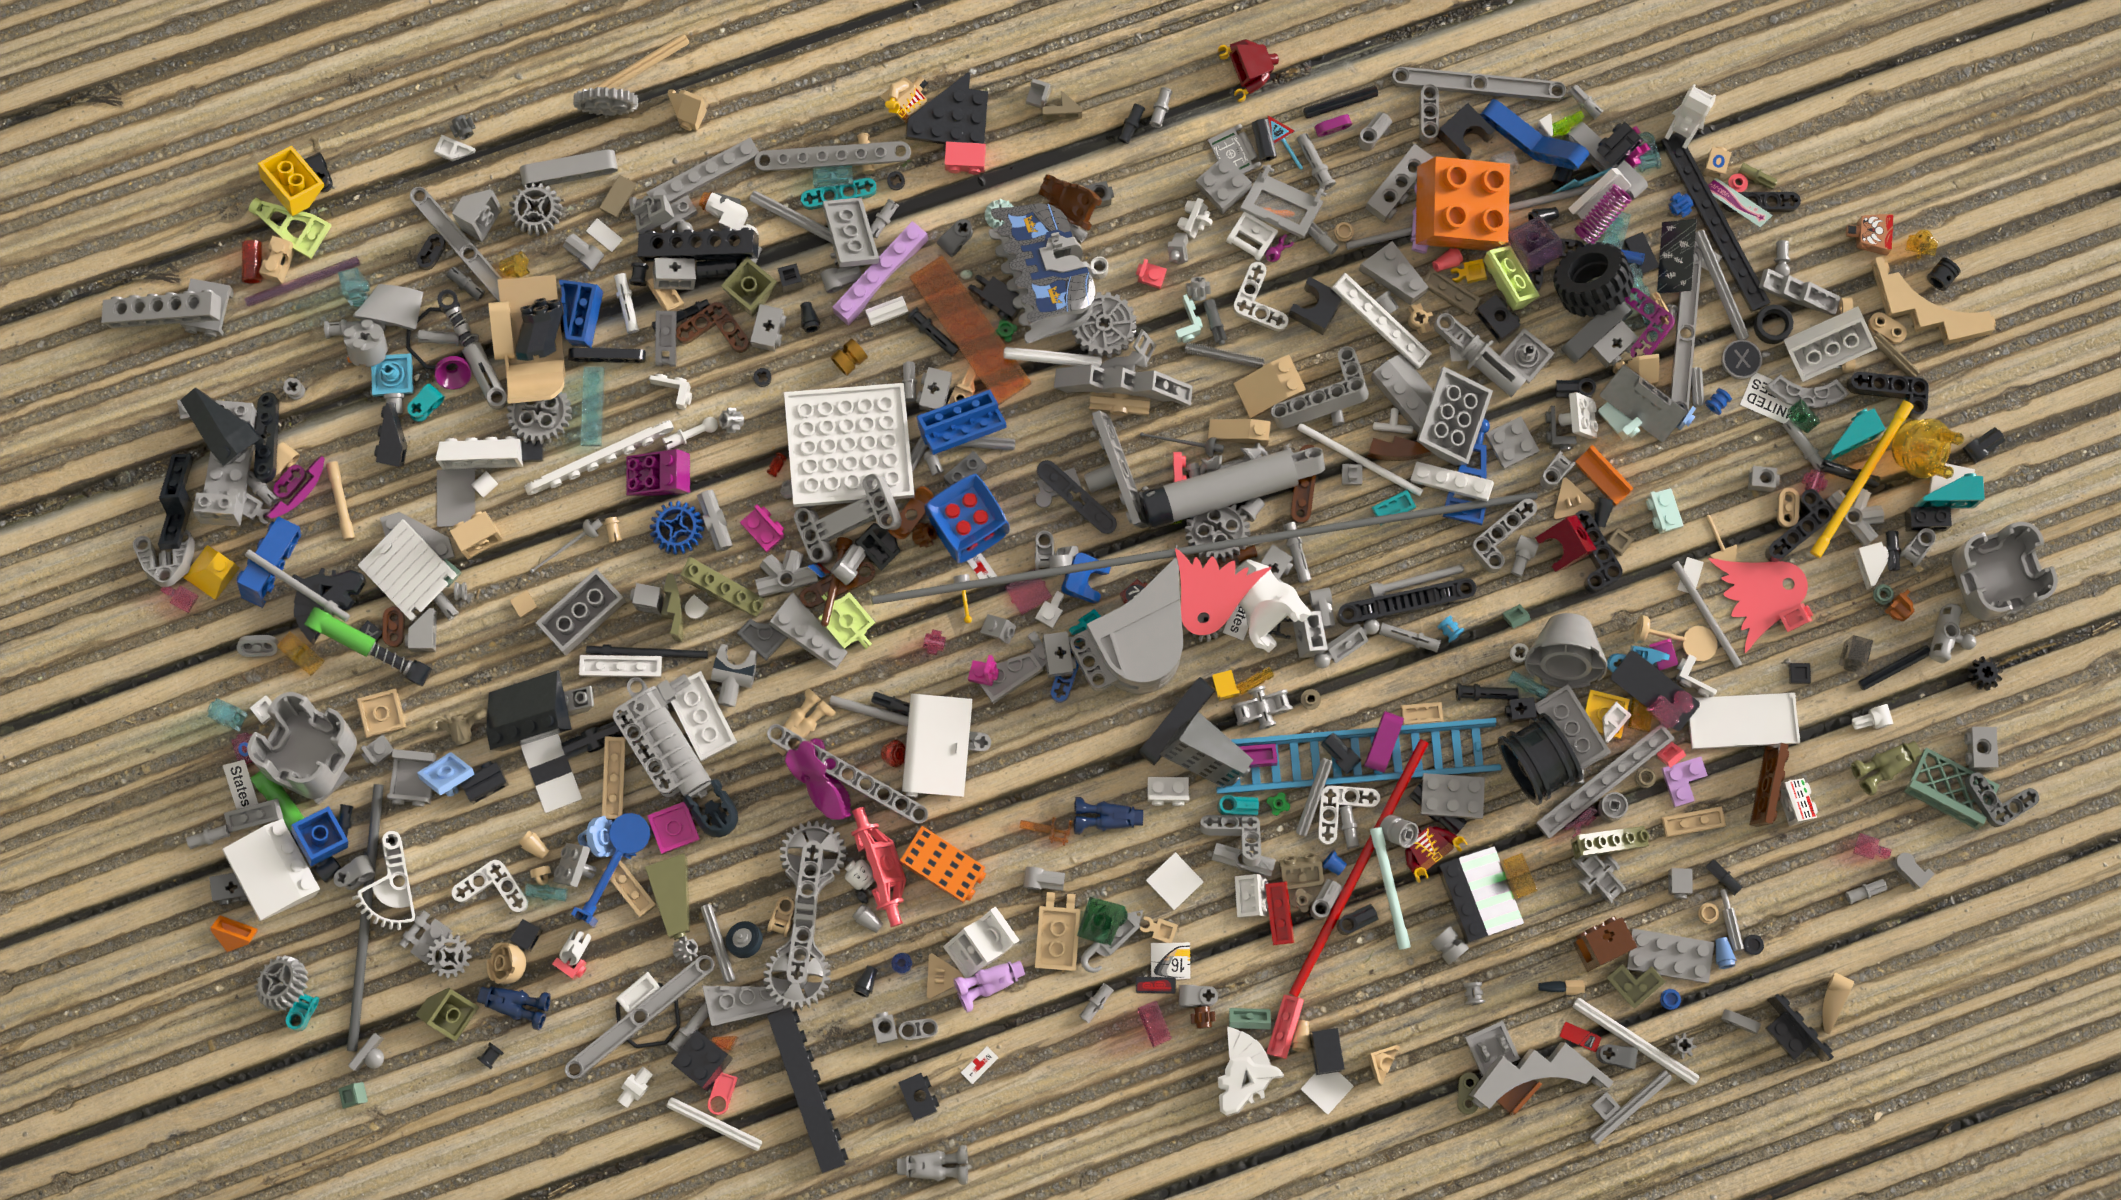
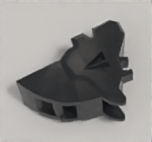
M321 568L319 574L305 579L295 574L292 575V578L321 597L336 603L338 608L350 610L355 602L350 596L359 595L366 584L364 575L353 570L338 574L336 570H332L330 576H325L326 569ZM297 591L294 599V617H296L301 632L314 645L320 633L304 624L313 607L323 611L324 608Z

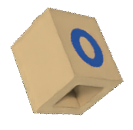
M1712 147L1703 175L1722 180L1726 174L1732 152L1727 151L1723 147Z

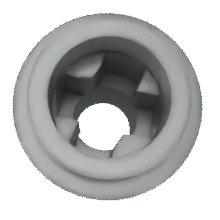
M862 904L852 916L856 923L875 933L883 925L868 905L864 906Z

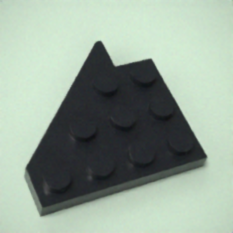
M967 72L908 118L906 139L946 145V142L984 144L988 91L969 89L970 73Z

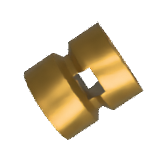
M851 338L843 345V350L838 349L830 358L839 370L848 376L855 370V365L863 363L868 356L860 345Z

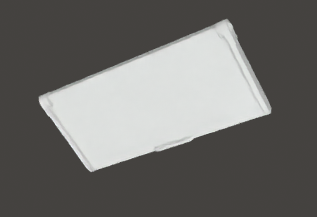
M1795 693L1695 698L1699 701L1700 706L1688 720L1691 748L1752 747L1778 743L1799 744L1800 735Z

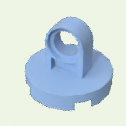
M605 816L593 818L589 822L587 829L578 835L579 845L591 848V852L596 857L612 856L616 851L609 835L613 821L607 820Z

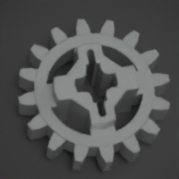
M448 933L446 938L443 934H440V940L433 938L432 940L435 944L433 946L428 945L427 947L431 952L426 953V956L431 958L427 961V964L433 965L431 971L435 972L438 970L437 975L439 977L445 973L446 978H449L451 973L458 977L457 971L459 970L464 973L463 966L470 965L466 960L472 958L467 953L471 948L469 946L464 947L467 941L465 939L459 941L460 936L457 934L453 938L451 933ZM447 942H453V943H455V944H452L451 946H445V945H444V943H447ZM438 949L439 957L435 960V954ZM443 949L446 952L451 953L454 962L451 959L449 960L448 958H446ZM461 950H462V958H461V961L459 962V961H458V956H459V953H460ZM446 965H453V966H454L453 968H450V969H445V968H444Z

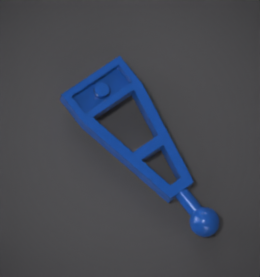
M1483 419L1473 451L1480 452V470L1466 467V464L1460 465L1458 472L1487 479L1486 445H1482L1484 434L1490 429V423L1487 419ZM1449 492L1446 497L1445 506L1472 501L1454 498L1455 493ZM1486 507L1443 514L1442 517L1482 526Z

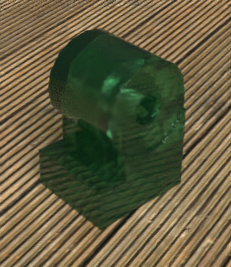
M1802 399L1788 409V418L1806 433H1809L1821 423L1817 415L1807 407V404Z

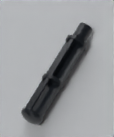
M708 300L696 301L694 305L677 311L676 323L710 305ZM653 321V322H652V328H653V330H654L655 332H656V321H655V322Z

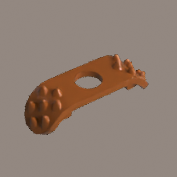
M920 486L916 489L914 498L910 499L900 513L902 519L901 526L897 530L888 529L892 536L898 539H905L910 535L915 525L919 523L925 514V504L934 497L931 490L925 486ZM915 510L917 512L916 519L908 520L906 518L907 511Z

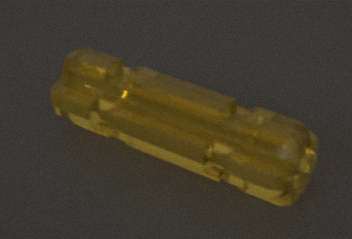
M1268 667L1262 670V673L1259 672L1246 679V682L1237 684L1236 688L1243 695L1248 689L1255 688L1264 683L1266 679L1268 681L1273 678L1274 673Z

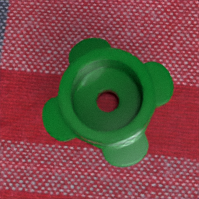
M1002 319L999 321L998 329L994 331V335L1003 338L1006 342L1012 341L1013 333L1017 331V326Z
M1279 792L1277 796L1267 799V804L1270 805L1274 816H1278L1281 812L1289 811L1290 804L1287 803L1286 795L1283 792Z

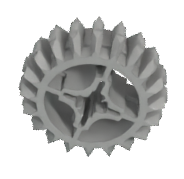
M533 182L531 188L524 184V191L517 189L519 195H512L514 201L509 202L512 208L508 210L509 214L512 215L510 217L511 221L515 222V227H521V232L528 231L529 235H532L535 231L537 236L540 235L541 230L547 234L546 228L548 227L554 230L552 223L559 224V220L556 217H562V213L559 210L563 209L562 204H559L561 201L560 197H556V191H551L550 186L544 188L542 183L536 187ZM534 196H541L539 199L536 200L531 198ZM525 202L527 204V208L525 211H523L524 214L521 216L520 210L523 203ZM551 202V210L548 216L546 217V215L544 214V210L547 208V205ZM531 205L533 207L539 208L541 214H539L538 211L535 212L534 210H532ZM533 219L541 220L539 222H528L532 221Z
M286 955L283 957L277 956L276 960L270 959L269 965L264 964L265 969L263 971H259L261 975L256 978L258 984L254 986L257 990L255 995H257L260 1003L268 1009L286 1011L287 1007L293 1008L294 1002H299L298 998L300 995H304L303 990L308 988L305 984L309 980L306 976L308 972L303 963L299 962L298 959Z

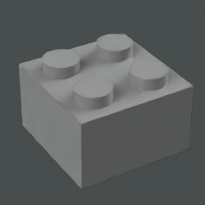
M1225 154L1196 180V187L1223 215L1250 191L1252 182Z

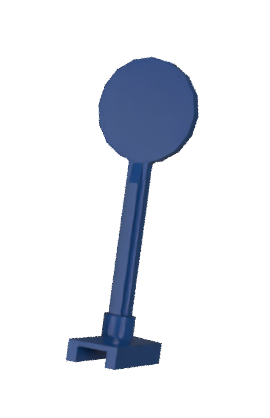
M634 813L623 814L617 817L611 824L609 831L610 841L616 848V851L589 901L585 903L582 909L574 907L571 913L576 919L586 921L593 928L598 922L593 917L597 908L596 905L622 856L625 853L633 854L643 850L649 842L651 836L650 827L647 821L640 815Z

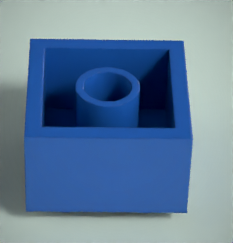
M329 806L291 825V833L310 867L348 848V839Z

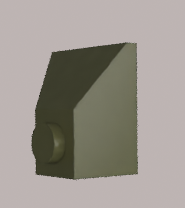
M746 257L721 287L737 305L753 317L758 312L759 304L764 305L777 281Z
M447 988L428 997L416 1016L456 1042L479 1009V1006L452 989Z

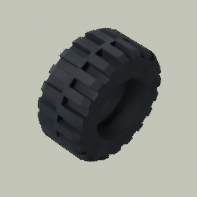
M1596 242V244L1588 243L1584 247H1577L1573 252L1570 251L1566 254L1565 259H1561L1553 276L1554 287L1564 308L1580 317H1585L1586 315L1595 317L1597 314L1603 315L1609 310L1616 309V306L1618 304L1621 305L1625 301V297L1629 296L1634 284L1633 273L1621 249L1612 244H1604L1602 242ZM1599 277L1598 279H1596V280H1594V281H1592V282H1588L1589 280H1591V279H1593V278Z

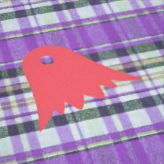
M1175 548L1181 580V619L1183 625L1188 631L1196 635H1208L1216 632L1228 621L1248 591L1272 567L1255 571L1247 575L1249 569L1247 567L1235 575V561L1227 563L1219 570L1218 563L1212 556L1202 568L1197 557H1195L1192 565L1185 555ZM1205 612L1209 614V620L1206 623L1198 621L1200 613Z
M1708 558L1715 566L1729 574L1721 577V579L1734 584L1723 594L1729 599L1739 601L1733 609L1731 616L1747 617L1741 627V630L1750 628L1745 643V653L1766 630L1781 619L1780 613L1800 604L1807 594V578L1804 572L1792 563L1783 561L1758 563L1731 562ZM1786 578H1791L1794 581V587L1790 590L1783 587V580Z

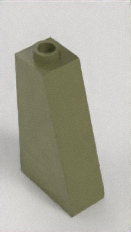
M683 853L645 867L668 937L670 939L674 937V940H678L690 932L687 857Z

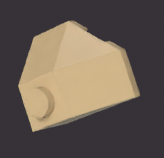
M669 90V100L678 122L681 124L680 126L688 131L692 129L698 131L707 111L703 97L685 90H680L679 94L675 90Z
M1659 354L1637 356L1628 361V364L1621 361L1613 367V372L1616 374L1623 365H1626L1654 387L1659 382Z

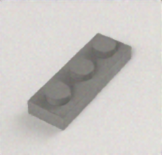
M278 799L224 813L229 833L283 818Z

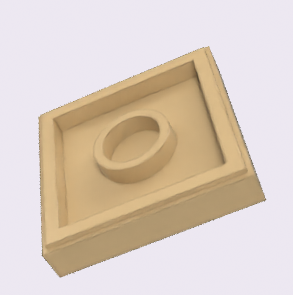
M395 688L357 699L366 738L407 728L398 689Z

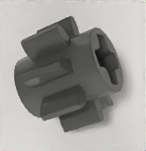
M460 115L452 120L453 125L450 126V129L455 138L459 136L461 140H464L474 134L473 129L476 127L471 117L466 118L465 115Z

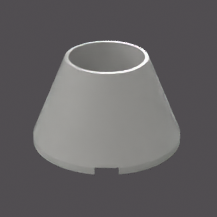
M1561 613L1552 616L1526 654L1525 667L1532 677L1536 675L1542 679L1544 684L1559 688L1569 684L1571 688H1583L1590 686L1592 681L1597 679L1600 681L1604 678L1607 672V661L1591 622L1578 614Z

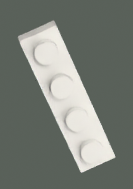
M1418 461L1410 479L1413 483L1487 502L1494 485L1492 480Z
M580 655V676L661 678V656Z

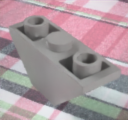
M592 686L564 692L569 716L588 712L594 707Z

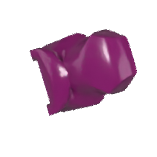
M813 738L811 741H802L797 750L790 749L787 752L784 761L789 771L797 780L806 784L812 802L826 817L842 820L851 816L850 811L852 809L850 807L851 799L849 792L841 782L825 773L826 769L832 770L835 768V761L827 759L823 764L817 758L818 753L815 750L814 744L826 751L823 741L818 738Z

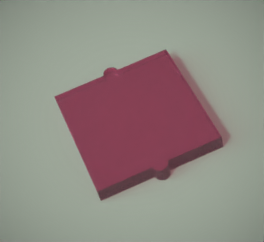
M1041 578L1012 582L1005 586V589L1012 598L1011 602L1015 603L1021 615L1052 598L1045 586L1046 582L1042 581Z

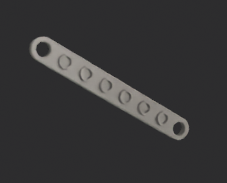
M895 141L766 150L756 155L755 164L760 170L766 172L884 164L907 161L911 156V149L907 143ZM905 147V155L898 157L895 153L897 148ZM764 156L770 157V163L767 166L760 164V159Z

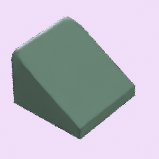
M363 1082L353 1083L338 1089L343 1109L368 1102Z

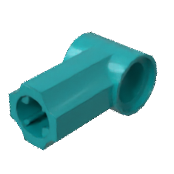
M1225 795L1218 802L1217 810L1221 815L1258 816V797H1233ZM1229 801L1232 804V809L1225 810L1222 803Z

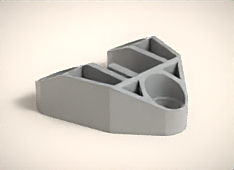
M185 529L184 535H187L188 539L181 543L180 549H172L173 564L171 552L164 550L159 553L158 567L155 548L147 536H139L133 541V548L149 580L160 587L172 586L190 570L194 556L195 541L187 529ZM141 543H148L147 548L143 550L138 549Z

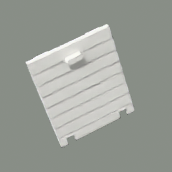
M403 519L358 564L368 577L411 621L417 617L413 613L416 608L422 612L448 585L444 580L447 576L452 580L457 576Z

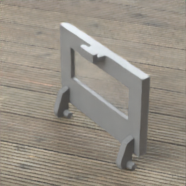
M1269 164L1267 166L1263 165L1264 172L1259 173L1240 210L1304 239L1324 201L1320 200L1321 196L1326 197L1327 193L1324 192V189L1320 188L1315 190L1317 193L1316 197L1267 176L1269 172L1273 173L1274 169Z

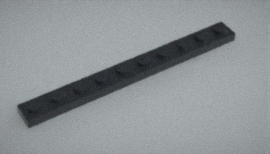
M1676 132L1670 136L1669 140L1666 138L1661 139L1660 142L1692 199L1698 214L1751 313L1771 303L1765 291L1759 288L1760 282L1688 147L1686 149L1682 147L1685 141L1681 134Z

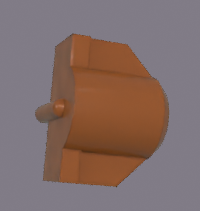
M1908 589L1892 600L1893 603L1885 610L1894 620L1904 622L1915 612L1913 601L1907 596L1910 593Z

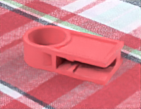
M721 1073L715 1080L708 1100V1109L711 1113L721 1115L728 1110L737 1077ZM718 1096L726 1101V1107L721 1112H715L711 1108L712 1099Z

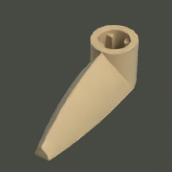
M1834 972L1828 983L1823 1002L1822 1019L1824 1032L1830 1034L1854 984V981Z

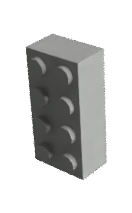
M596 568L543 615L536 624L566 656L626 601Z

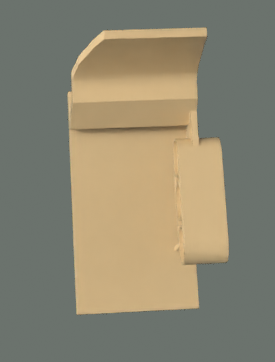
M556 275L497 279L500 302L489 303V316L495 360L505 359L508 387L507 402L509 404L551 400L562 391L565 385L564 378H566L561 322L555 339L556 351L543 358L535 355L533 356L534 360L530 361L517 360L515 349L523 321L520 308L535 304L534 301L540 298H546V301L558 299Z

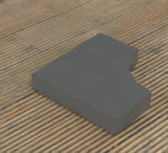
M749 619L736 633L753 650L757 651L765 661L788 639V637L770 626L769 623H757L752 619Z

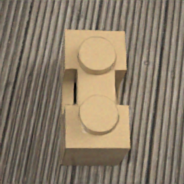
M272 236L268 246L270 251L268 260H263L259 273L264 279L283 285L295 250L291 241ZM285 256L284 265H281V260Z

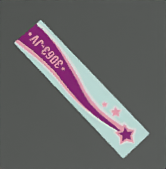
M1717 178L1708 185L1714 197L1759 227L1773 216Z

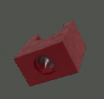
M1577 515L1566 517L1535 537L1538 544L1552 541L1553 539L1558 540L1562 544L1563 556L1552 565L1555 572L1565 570L1596 550Z

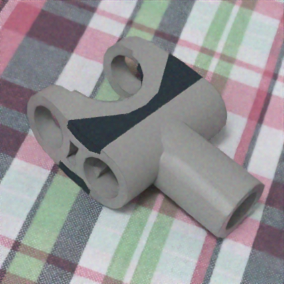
M721 644L714 661L711 680L722 682L718 704L735 707L740 686L752 688L756 673L757 651L751 650L745 662L740 665H733L728 661V645Z

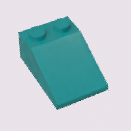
M1866 408L1856 413V416L1851 419L1852 422L1847 426L1823 460L1832 461L1878 438L1886 428L1875 408L1869 411Z
M1976 473L1964 474L1963 477L1924 496L1914 507L1951 506V509L1975 508L1985 500L1983 476H1977Z

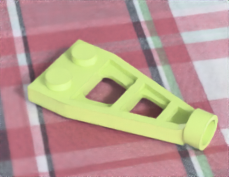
M255 198L249 206V212L260 217L282 239L291 241L295 251L312 259L331 228L330 223L313 214L301 211L292 216L284 206L268 203L258 198ZM276 211L287 215L281 226H278L270 219ZM292 220L306 223V227L299 238L293 237L287 230Z

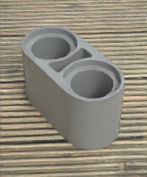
M932 1019L906 1021L899 1027V1034L905 1041L930 1039L938 1033V1025ZM927 1023H932L935 1027L934 1032L931 1034H926L923 1031V1027ZM905 1026H912L914 1028L912 1036L906 1037L903 1035L902 1032Z

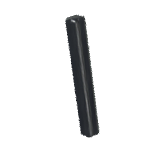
M1373 85L1305 107L1303 109L1304 116L1308 119L1377 97L1378 89Z
M1925 645L1861 679L1858 682L1860 688L1866 690L1928 657L1930 653L1929 646Z

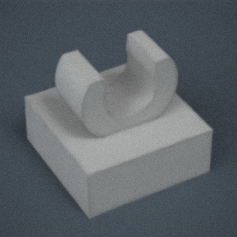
M1342 464V485L1362 486V464Z

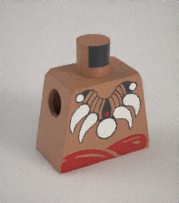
M1894 214L1861 216L1857 226L1847 225L1846 237H1856V247L1858 249L1887 256L1892 250Z

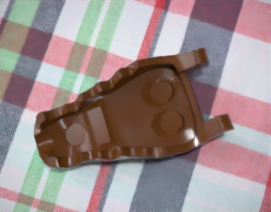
M1045 175L1038 192L1039 195L1049 200L1050 205L1061 210L1069 223L1080 226L1087 231L1092 226L1089 220L1095 206H1100L1102 203V199L1094 191L1079 184L1059 180L1052 175Z

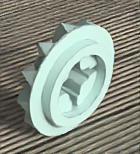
M1001 198L996 201L992 200L986 207L985 220L993 229L1003 225L1004 221L994 219L991 215V210L1000 207H1014L1009 201L1002 200Z

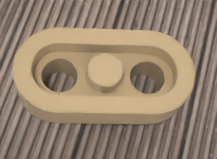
M1877 312L1868 321L1869 329L1875 334L1879 332L1892 344H1899L1906 338V328L1884 313ZM1877 319L1882 320L1883 324H1878ZM1894 330H1898L1900 335H1895Z
M1785 488L1778 495L1777 521L1783 528H1792L1799 520L1800 496L1793 488ZM1785 496H1789L1791 502H1787ZM1784 516H1789L1790 521H1785Z

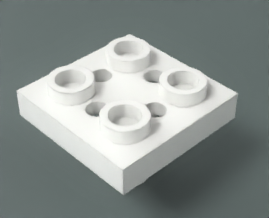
M1577 392L1570 393L1571 412L1559 414L1560 425L1572 424L1573 433L1588 439L1597 438L1598 424L1595 420L1596 404L1594 399Z

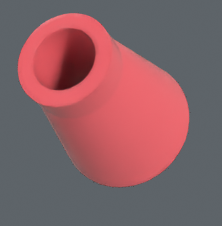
M1449 248L1437 260L1432 262L1433 268L1436 272L1457 267L1463 262V256L1457 248Z

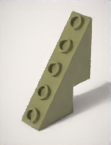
M691 557L688 558L681 572V577L685 583L707 592L708 596L757 617L763 608L766 599L759 597L754 592Z
M1644 826L1576 835L1570 841L1575 860L1649 846V833L1645 830Z

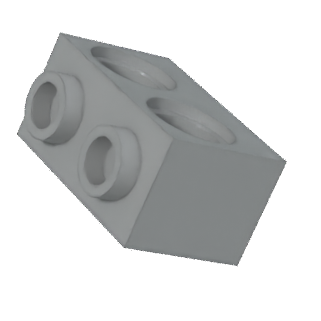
M636 583V587L631 590L630 600H632V604L638 611L661 615L665 595L660 587Z

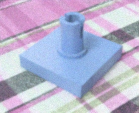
M450 752L420 770L417 774L421 781L439 795L446 793L447 796H454V793L457 794L459 792L457 785L473 776L474 772L469 765Z

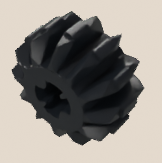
M1982 656L1979 658V661L1973 660V666L1968 667V670L1972 673L1968 674L1967 678H1973L1974 681L1971 682V685L1978 684V690L1984 687L1986 691H1989L1991 687L1996 688L1998 686L1997 682L2002 681V677L1998 674L2002 673L2003 670L1996 668L1999 662L1993 664L1992 657L1986 660ZM1983 670L1986 671L1985 674L1988 675L1987 677H1984V673L1982 672Z

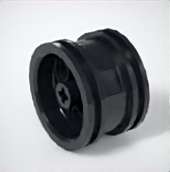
M1546 713L1539 714L1538 719L1532 718L1529 721V726L1516 733L1510 731L1506 734V737L1501 736L1498 738L1501 755L1511 775L1534 805H1540L1542 799L1546 801L1550 799L1551 793L1563 786L1571 787L1574 785V781L1580 782L1583 780L1581 766L1571 745L1557 724Z

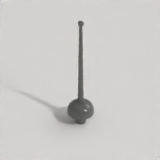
M1140 433L1141 437L1147 436L1205 448L1206 454L1210 457H1213L1215 452L1223 453L1224 445L1216 444V437L1209 438L1206 443Z

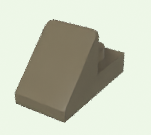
M1061 91L1062 106L1048 104L1046 107H1043V121L1082 118V108L1063 91Z

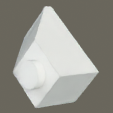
M1882 542L1858 548L1854 552L1866 590L1876 585L1888 562V550L1885 546L1883 547Z

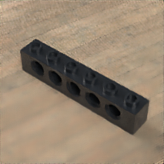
M748 227L741 228V230L723 228L722 231L703 229L701 232H695L691 229L683 230V232L665 230L664 233L646 231L645 233L638 234L637 257L643 262H654L655 258L660 257L679 259L685 257L694 259V261L745 259L746 257L758 259L759 235L752 228ZM740 239V243L737 246H733V243ZM721 240L720 245L714 247L715 242ZM683 241L682 246L676 248L677 243ZM698 241H702L701 245L695 248V244ZM663 242V246L657 249V245Z

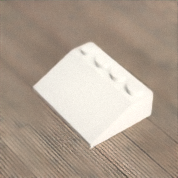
M283 818L259 828L222 849L259 921L314 898L320 890Z

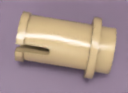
M617 517L605 519L604 526L607 528L609 543H614L615 540L616 542L622 541L618 526L620 521L617 520Z

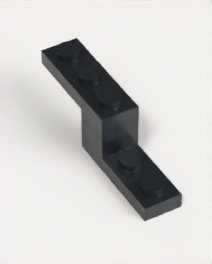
M191 453L172 454L159 496V500L166 512V518L158 541L160 550L180 549L193 505L185 489L194 460Z

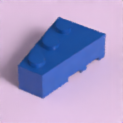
M559 279L562 292L561 302L564 311L565 339L572 346L592 348L603 290L597 284Z

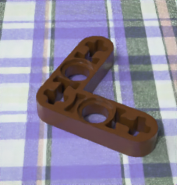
M720 302L712 303L676 329L678 341L682 344H688L716 325L735 352L743 353L749 348L747 336L725 305ZM715 308L718 310L722 309L720 316L717 314L713 315ZM707 313H709L710 316L713 315L711 317L713 320L712 322H710L709 317L706 315ZM700 318H704L707 321L706 326L703 328L696 326V321ZM726 323L734 324L732 332H725L723 330ZM692 324L697 332L694 333L689 325ZM681 331L688 332L689 337H680L682 335ZM737 334L740 341L745 340L743 342L744 346H736L737 342L733 336Z

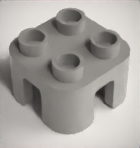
M2016 522L2007 525L1992 535L1986 536L1985 532L1977 534L1954 552L1952 568L1967 609L1975 618L1990 621L2036 606L2054 593L2058 583L2055 569L2053 566L2041 569L2036 555V551L2044 546V539L2037 527L2028 522Z
M295 692L283 693L276 697L268 708V714L275 722L274 729L268 739L257 732L253 733L247 746L248 755L268 780L310 799L324 797L333 789L352 757L357 745L356 736L341 714L334 709L328 707L325 713L316 710L305 696Z

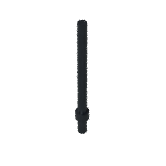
M609 644L586 646V654L708 659V651L612 647Z

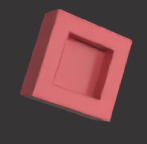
M1673 742L1656 754L1658 759L1670 768L1686 756L1684 751Z

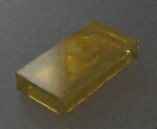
M1523 853L1503 860L1518 899L1538 891Z

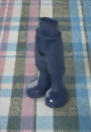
M1075 797V814L1093 813L1100 815V817L1075 816L1074 835L1082 834L1084 829L1088 827H1096L1098 830L1105 831L1106 829L1143 826V809H1135L1134 806L1131 808L1130 806L1111 804L1105 801L1093 805L1086 803L1082 797Z
M492 986L490 988L481 987L477 1002L485 1004L486 1008L510 1016L513 1020L525 1018L532 1022L531 1026L534 1030H541L546 1020V1014L530 1011L522 1006L528 1005L547 1012L550 1006L551 994L543 992L539 997H529L523 990L515 991Z

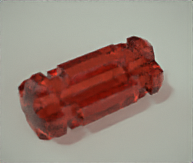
M781 453L776 454L777 457H774L771 462L770 469H767V474L772 477H777V473L780 472L784 465L783 461H786V456Z

